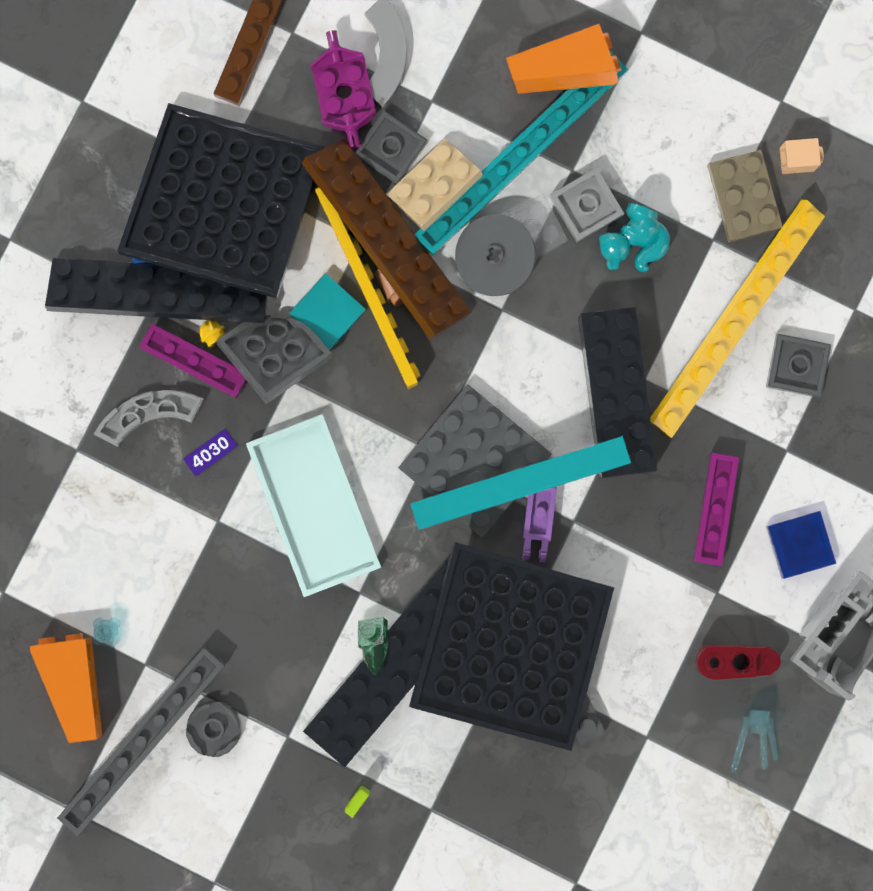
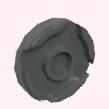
M208 701L199 705L190 714L186 728V737L190 746L197 753L208 757H220L229 753L237 745L242 733L241 720L238 713L230 705L221 701Z

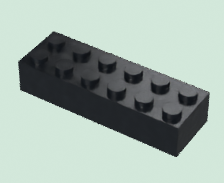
M636 307L581 313L578 317L594 445L623 436L631 461L630 464L598 473V478L603 479L657 471Z

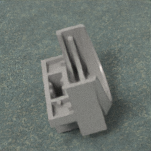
M857 571L841 593H830L799 634L804 641L789 659L827 692L845 698L848 701L856 697L852 693L854 686L873 658V580L861 571Z

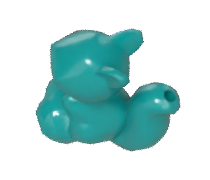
M631 203L628 204L626 209L630 221L621 228V234H602L599 237L600 251L607 260V268L609 270H617L620 263L629 255L631 246H640L642 248L636 254L635 267L638 271L645 273L650 269L648 262L660 260L667 253L670 246V235L665 226L657 221L659 215L657 212Z

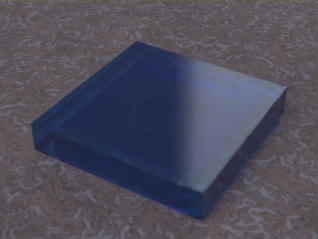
M821 511L766 526L782 579L836 564Z

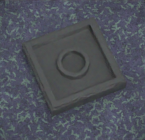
M383 110L360 143L361 147L357 148L355 153L364 164L396 185L405 177L427 145L428 140Z
M776 334L766 388L821 398L831 344Z

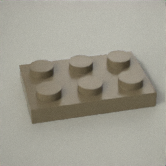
M761 150L711 162L707 165L728 243L780 230L783 227Z

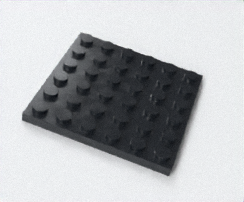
M168 103L117 250L118 253L123 256L278 299L315 182L302 165L305 157L324 149V146Z
M454 542L409 707L572 751L614 587Z

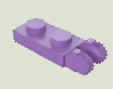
M557 487L531 494L527 497L523 538L525 539L522 560L528 561L530 558L531 539L541 540L538 558L540 563H546L548 541L551 542Z

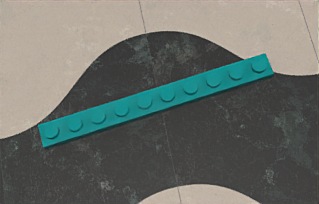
M618 59L621 71L617 72L619 81L629 69ZM614 85L568 89L481 171L483 176L425 231L420 229L414 234L425 249L434 256Z

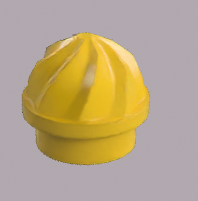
M204 321L200 328L202 343H206L209 348L216 346V340L226 334L225 326L217 321Z

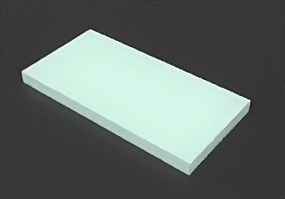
M323 414L246 443L304 597L381 568Z

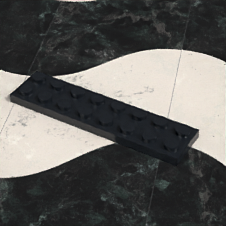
M53 258L45 308L47 311L265 323L268 296L152 263L134 264L133 262Z
M447 562L444 563L303 730L308 737L344 768L415 685L448 566Z

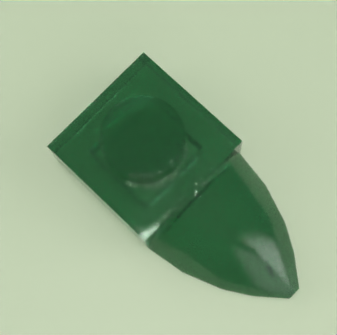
M384 617L358 621V648L362 650L365 664L373 675L378 674L387 655L388 620Z

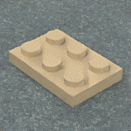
M444 139L387 193V196L425 231L483 174L477 166Z

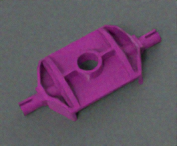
M331 30L332 36L330 31L326 32L329 45L328 50L315 60L310 67L313 72L323 125L334 130L344 131L348 136L349 147L355 149V145L357 148L361 147L358 135L359 128L369 123L376 115L375 104L363 53L341 47L337 31ZM342 86H349L352 89V93L348 98L342 99L338 97V90Z

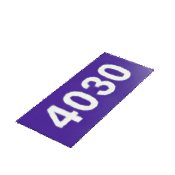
M224 429L183 460L196 477L235 449L237 445L226 429Z

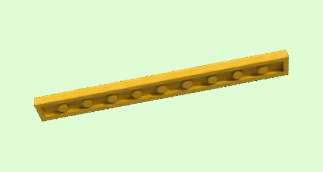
M801 200L650 417L651 424L670 438L674 436L825 216L808 200Z

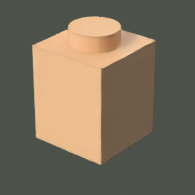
M818 138L785 141L779 148L782 174L814 172L824 159L823 148L819 146Z

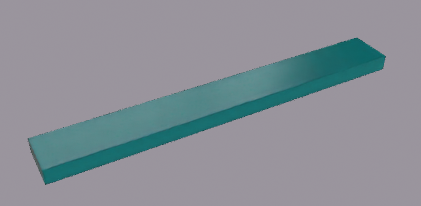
M623 436L418 500L410 503L420 530L630 464L631 461Z

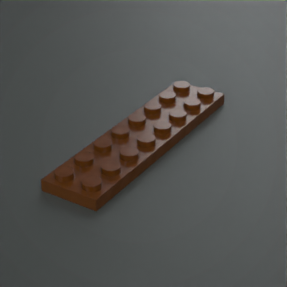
M345 138L305 157L302 165L430 340L472 313L360 158L349 147L350 145Z

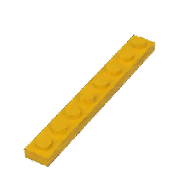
M317 188L315 191L409 390L418 385L416 378L420 377V373L415 363L409 364L405 353H408L409 350L402 337L397 339L393 329L397 328L396 322L391 312L385 314L382 304H385L386 301L380 289L374 290L370 280L374 279L369 265H362L359 256L363 253L357 240L351 241L347 233L350 229L321 189Z

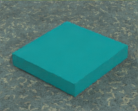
M325 273L289 314L295 320L309 327L323 344L331 350L366 312V309Z

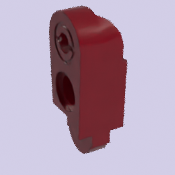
M709 644L699 649L695 663L701 675L708 679L719 680L772 675L780 667L781 659L780 655L769 646ZM738 654H743L746 659L745 665L737 669L734 666V658ZM715 657L718 660V664L716 667L711 668L709 660Z

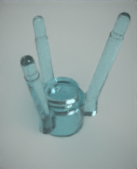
M748 710V717H743V726L733 759L732 772L737 771L749 727H751V733L760 734L762 768L767 769L766 734L769 737L773 760H778L771 711Z

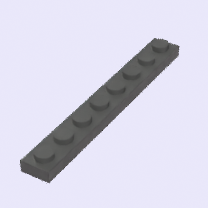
M204 647L61 812L57 819L78 837L226 665Z

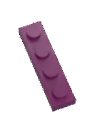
M151 324L139 346L140 349L236 399L246 382V379L235 366L154 324Z
M710 453L693 558L694 562L722 566L739 457Z

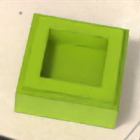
M364 785L360 786L347 803L345 813L353 818L368 798L370 790Z

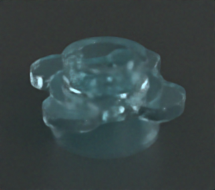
M116 617L110 620L96 618L93 621V642L96 645L103 643L118 644L121 639L118 635L120 620ZM105 629L109 630L108 634L104 633Z

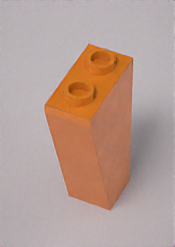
M599 24L506 58L518 94L614 85L619 83L617 72L621 71L617 56H611L609 51L612 48L608 32L603 34Z
M79 633L66 635V641L56 642L55 637L38 639L39 644L30 646V652L68 742L74 743L99 739L103 736L92 637L83 638V634Z

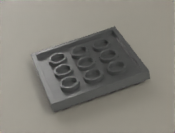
M467 384L398 469L428 494L434 496L547 460L552 453ZM513 500L458 517V519L483 538Z

